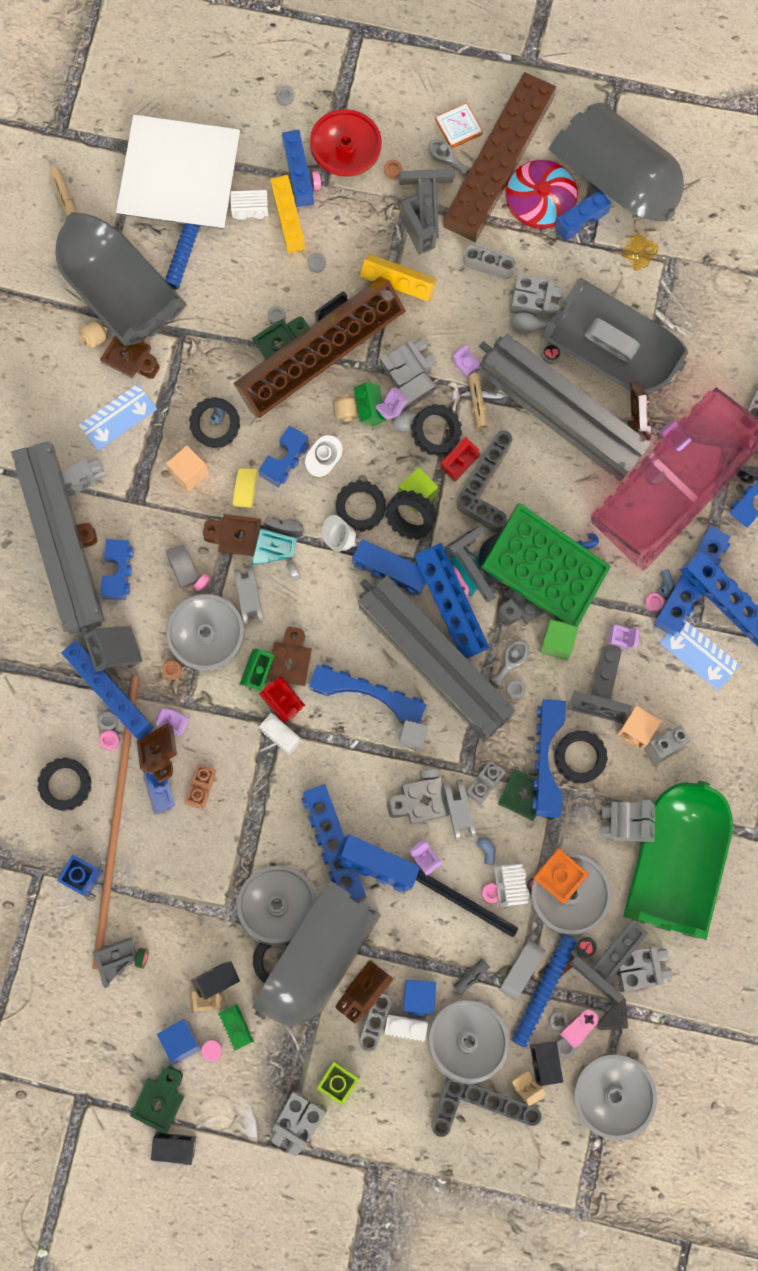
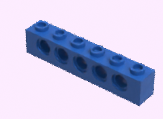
M710 526L694 553L699 551L707 553L711 557V561L719 566L721 562L719 557L721 553L725 554L730 546L728 541L731 536ZM707 547H713L716 553H710ZM702 569L703 574L707 576L706 569ZM683 573L653 624L672 636L676 632L680 633L686 624L683 622L685 616L689 617L695 608L692 606L695 600L699 601L703 594L695 585L690 583ZM680 594H686L689 601H683ZM671 610H677L680 617H674Z
M442 543L414 555L457 649L467 659L490 648Z
M702 551L694 553L679 570L758 647V605L752 601L749 594L738 588V584L733 579H729L724 574L725 572L720 566L715 565L711 561V557L707 553ZM703 568L706 569V571H707V576H705V575L703 574V572H702V569H703ZM716 582L720 583V590L716 587ZM730 595L734 597V603L730 601ZM744 608H745V609L747 610V612H748V615H747V616H745L744 613H743V609H744Z
M75 640L61 652L134 737L141 740L155 728L104 670L100 672L95 671L89 652L78 641Z
M324 784L303 792L305 797L301 798L304 808H309L311 816L308 817L311 827H316L318 832L315 835L318 846L322 845L325 851L321 855L325 865L329 864L331 872H328L330 880L333 883L336 882L338 886L352 895L350 899L353 901L365 898L366 894L357 870L352 867H344L342 869L334 867L337 853L345 836L326 785ZM316 804H323L325 810L322 813H316L314 811ZM329 822L332 828L330 831L324 832L320 828L321 824ZM329 841H337L339 844L338 848L333 851L327 848ZM345 877L352 880V885L349 888L341 886V880Z

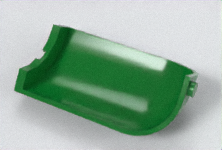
M698 781V783L684 782L673 785L665 790L654 803L655 822H652L655 824L654 842H642L623 917L643 924L646 922L671 932L672 930L680 932L685 936L707 940L733 832V818L729 803L722 793L709 787V783Z

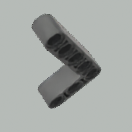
M505 430L496 434L457 498L458 511L494 532L502 531L507 522V516L503 511L480 499V496L511 447L512 435ZM505 439L508 443L501 444L499 440ZM496 454L499 458L493 460L489 455ZM486 469L489 471V474L483 475L480 473V470ZM476 484L479 486V489L472 490L470 486ZM468 500L470 504L464 506L461 504V501ZM484 509L486 514L479 515L477 510ZM499 518L503 523L497 525L493 520Z
M448 1079L442 1091L431 1127L433 1133L438 1137L448 1135L460 1100L529 1126L539 1124L542 1115L539 1109L532 1105L529 1106L524 1102L476 1084L459 1083V1091L452 1093L449 1090V1084L453 1080ZM473 1088L479 1091V1097L475 1100H471L468 1097L469 1090ZM493 1095L497 1096L498 1104L495 1107H490L487 1103L488 1098ZM445 1101L453 1103L451 1112L447 1113L442 1110V1105ZM510 1103H516L518 1107L515 1114L507 1112V1106ZM535 1110L537 1118L532 1122L528 1121L526 1118L527 1112ZM439 1121L445 1122L447 1126L446 1130L441 1133L435 1130V1125Z

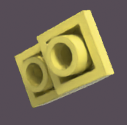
M239 468L234 490L233 506L252 507L256 494L257 469Z

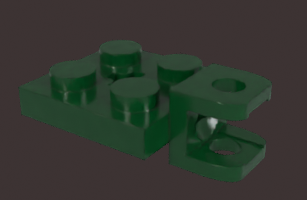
M297 317L287 324L281 319L254 336L252 340L263 357L267 359L309 329V325L303 317ZM274 341H282L283 343L279 348L273 347L275 345Z
M514 769L498 805L533 822L536 817V809H532L533 797H536L537 793L536 790H533L534 778ZM524 790L528 791L529 799L521 800V796L518 793L524 792ZM544 817V818H547V819H550V820L555 819V818H552V817Z
M168 1066L161 1072L157 1081L149 1077L130 1117L167 1134L186 1096L177 1091L183 1079V1072ZM169 1074L174 1076V1080L169 1079ZM160 1100L163 1109L155 1111V1106L152 1104Z

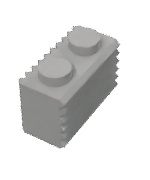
M406 720L399 727L397 738L400 739V744L423 750L428 726Z

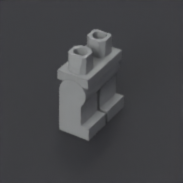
M518 273L510 313L528 312L534 316H541V318H546L547 315L555 316L560 304L550 301L551 298L560 300L563 288L554 286V281L552 280L547 281L542 278Z
M423 339L414 343L410 340L407 344L400 346L390 354H384L380 357V365L397 389L424 372L428 374L429 368L436 364V358L432 353L425 357L422 356L421 353L427 350Z
M85 457L80 459L81 462H76L70 468L62 471L69 496L87 489L90 485L92 487L97 486L96 480L105 477L98 458L87 462Z
M679 725L651 741L644 751L653 766L685 749L691 740L683 727Z
M652 801L612 802V806L602 807L603 818L611 819V825H602V836L612 838L615 841L654 842L655 824L652 822H655V804Z
M657 947L634 950L618 971L638 968V970L617 974L620 991L625 992L664 984L663 981L672 979L671 968L661 969L659 962L669 960L667 949H657Z
M294 1090L273 1128L274 1132L270 1141L280 1146L284 1138L289 1139L292 1142L287 1152L296 1157L302 1148L305 1149L327 1110L312 1101L302 1119H299L309 1099Z

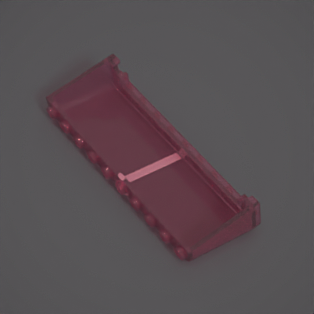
M717 387L712 391L709 390L704 395L703 401L700 404L694 405L690 411L691 414L688 417L684 416L680 420L678 427L675 430L672 429L667 434L666 440L656 445L653 454L650 457L646 456L641 462V466L629 474V479L625 483L621 482L616 488L615 494L613 496L609 495L605 499L604 505L600 509L597 508L591 515V523L642 571H645L733 478L739 469L758 451V418ZM690 437L691 442L678 452L675 448Z

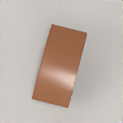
M197 765L185 805L204 810L215 778V769Z

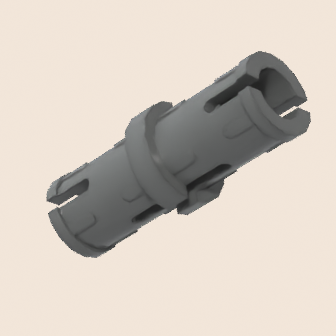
M481 958L470 970L467 969L465 971L466 974L453 987L462 995L473 983L476 984L478 982V979L490 966Z

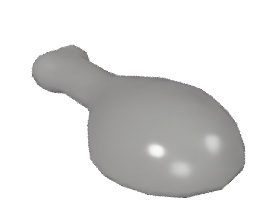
M439 139L430 141L429 151L436 160L451 164L463 176L469 173L470 168L454 157L452 148L448 143Z
M519 312L511 319L512 325L524 333H530L538 329L545 330L548 325L547 322L540 321L528 312Z
M402 411L398 417L392 419V426L401 432L411 431L413 418L418 412ZM431 415V416H428L427 418H429V417H438V415Z
M514 641L507 647L504 655V665L499 673L491 679V682L497 687L502 684V680L512 668L521 665L527 659L529 646L526 641Z

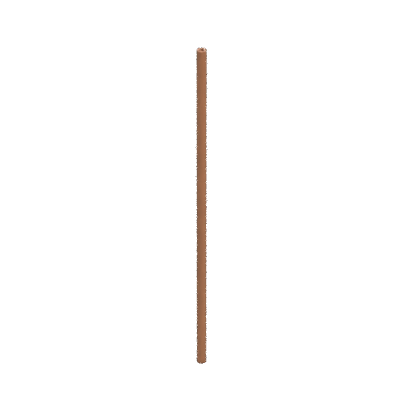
M138 676L131 677L129 699L135 706L139 683ZM126 727L123 736L95 950L102 948L104 945L132 735ZM95 957L93 959L92 969H98Z

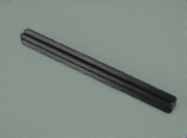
M421 870L418 871L416 881L509 936L514 937L516 935L518 927L433 877L426 876Z

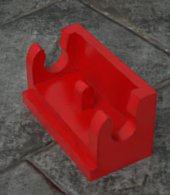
M465 437L441 462L440 469L456 482L480 457L478 447Z
M281 676L274 682L271 681L259 693L283 723L293 719L305 707L303 701Z

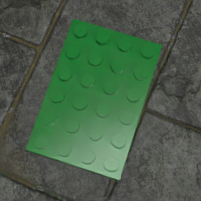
M519 503L514 508L481 568L557 620L578 627L611 566Z

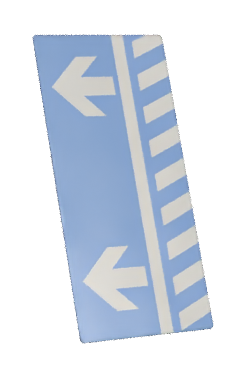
M136 384L80 423L79 427L99 451L156 411L157 408L139 384Z
M684 619L683 622L686 624L680 633L676 632L674 636L667 633L660 641V644L719 691L740 664Z

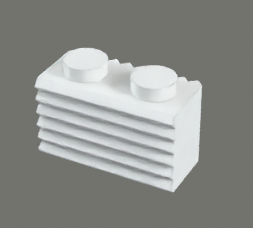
M267 189L231 191L232 217L238 220H244L247 217H254L256 219L268 217Z
M272 713L260 725L261 732L281 747L284 752H287V755H290L301 743V738Z
M523 864L494 867L500 907L527 904L529 902V890L525 884L526 871L523 868Z
M387 1015L385 1034L393 1035L394 1037L397 1035L398 1038L401 1036L410 1040L413 1038L414 1041L417 1039L423 1042L425 1041L428 1022Z

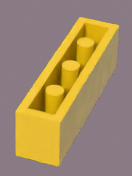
M288 175L271 178V189L287 253L305 250L304 237Z
M369 254L364 259L360 277L373 282L379 277L387 279L395 290L425 301H429L433 296L438 280L435 277Z

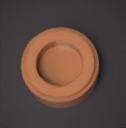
M397 160L387 161L384 165L386 177L390 179L399 177L400 171H402L401 163Z
M169 660L164 663L162 673L167 679L176 680L181 676L182 668L177 661Z

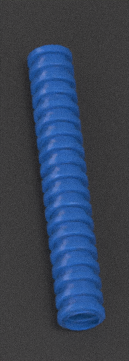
M183 225L182 234L179 236L180 239L176 245L177 249L174 251L175 254H173V259L169 265L170 269H168L165 279L173 289L180 288L181 278H183V273H185L184 268L187 267L186 263L189 261L188 258H190V253L192 252L191 248H193V243H195V238L199 232V225Z
M566 934L561 935L562 939L558 941L559 945L555 947L557 950L556 952L553 951L554 956L550 957L551 962L547 963L548 968H545V974H542L543 978L539 980L540 984L536 986L537 991L533 992L535 995L530 998L532 1001L531 1003L528 1002L529 1007L525 1009L526 1013L522 1015L523 1019H520V1025L516 1027L518 1030L517 1032L514 1031L515 1036L511 1037L514 1043L524 1048L528 1046L527 1042L531 1040L530 1035L533 1036L532 1031L536 1030L535 1025L539 1024L538 1019H541V1013H544L545 1010L543 1009L547 1007V1001H550L549 996L553 995L552 990L556 989L554 986L558 984L557 980L561 978L560 974L564 972L563 968L567 966L565 963L566 961L569 962L570 959L568 957L572 956L571 951L575 949L574 945L578 943L576 939Z

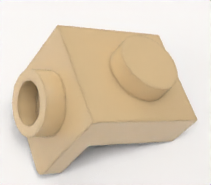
M196 991L189 992L191 1013L221 1008L222 994L220 992L205 1000L203 997L199 998Z
M527 1070L511 1080L517 1096L529 1106L537 1103L540 1098L546 1095L543 1088L533 1081Z

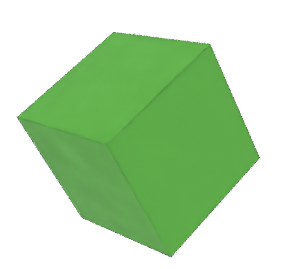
M550 619L540 653L568 661L578 627Z

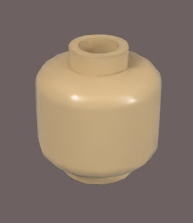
M90 321L82 326L79 331V339L85 347L95 348L105 342L107 338L106 327L97 321Z
M351 394L337 396V399L333 401L335 417L342 419L343 422L353 421V417L358 415L356 398L351 397Z

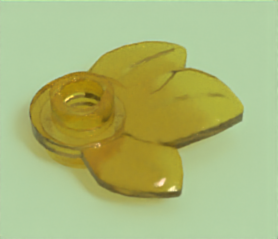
M636 235L631 237V245H628L623 250L622 256L634 260V271L641 270L647 267L650 259L657 255L658 245L654 241H647L644 236ZM652 247V250L646 251V248Z

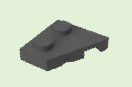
M131 937L93 950L104 988H107L117 975L120 976L125 971V968L135 961L137 953Z

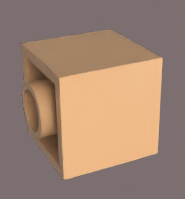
M187 445L166 463L169 473L188 492L209 474L206 464Z
M636 705L617 735L632 746L643 750L662 721Z

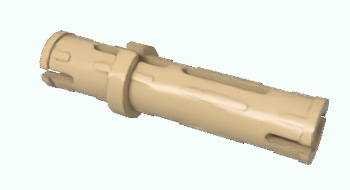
M53 168L49 174L58 193L60 206L64 208L67 217L71 212H76L73 204L74 200L68 192L61 170Z
M478 373L468 375L473 404L472 413L475 416L476 429H485L488 427L485 414L487 409L483 402L480 376Z

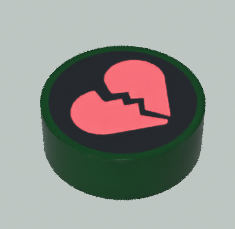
M584 937L578 941L576 950L580 956L588 958L595 954L597 945L592 938Z
M138 949L135 957V966L137 968H145L149 955L148 949Z

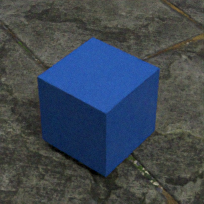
M72 855L57 881L77 893L89 897L103 871Z
M405 980L403 1011L410 1012V1015L419 1016L434 1013L436 982Z
M185 1019L157 1034L170 1062L174 1064L202 1050L190 1023Z

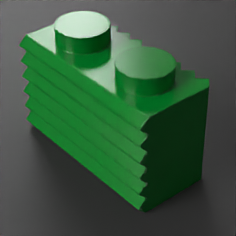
M365 382L354 387L359 422L371 426L385 422L386 418L375 408L377 404L383 403L380 386Z
M258 648L252 649L239 685L254 691H261L264 686L263 683H265L264 680L268 676V669L271 668L272 658L275 656Z
M237 1004L218 1013L222 1020L221 1023L224 1024L223 1027L227 1031L226 1034L229 1035L228 1038H230V1042L234 1046V1050L254 1042Z

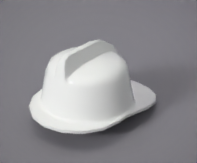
M326 435L315 442L305 458L306 469L310 474L322 477L331 471L342 455L343 449L340 441L334 436Z
M331 515L324 521L321 532L322 539L333 551L340 552L341 550H349L352 546H357L355 530L337 515Z

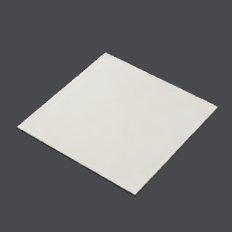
M133 115L116 214L224 229L240 130Z

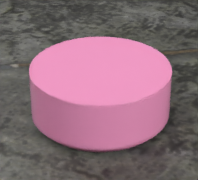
M318 171L311 172V186L313 190L321 188Z
M205 573L193 588L201 592L210 582L211 578Z
M651 593L645 599V607L652 613H657L664 607V598L659 593Z
M107 730L100 735L99 742L104 749L114 750L118 747L120 738L116 732Z
M488 883L482 889V897L486 902L495 903L499 900L495 883Z
M215 1040L207 1041L202 1046V1056L208 1061L219 1059L222 1054L221 1044Z

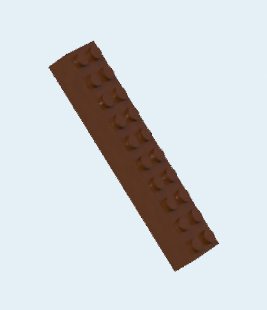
M526 72L523 73L444 217V228L476 243L507 186L510 176L515 171L555 96L556 86Z
M379 277L233 384L251 413L261 418L402 315L406 310L391 282Z

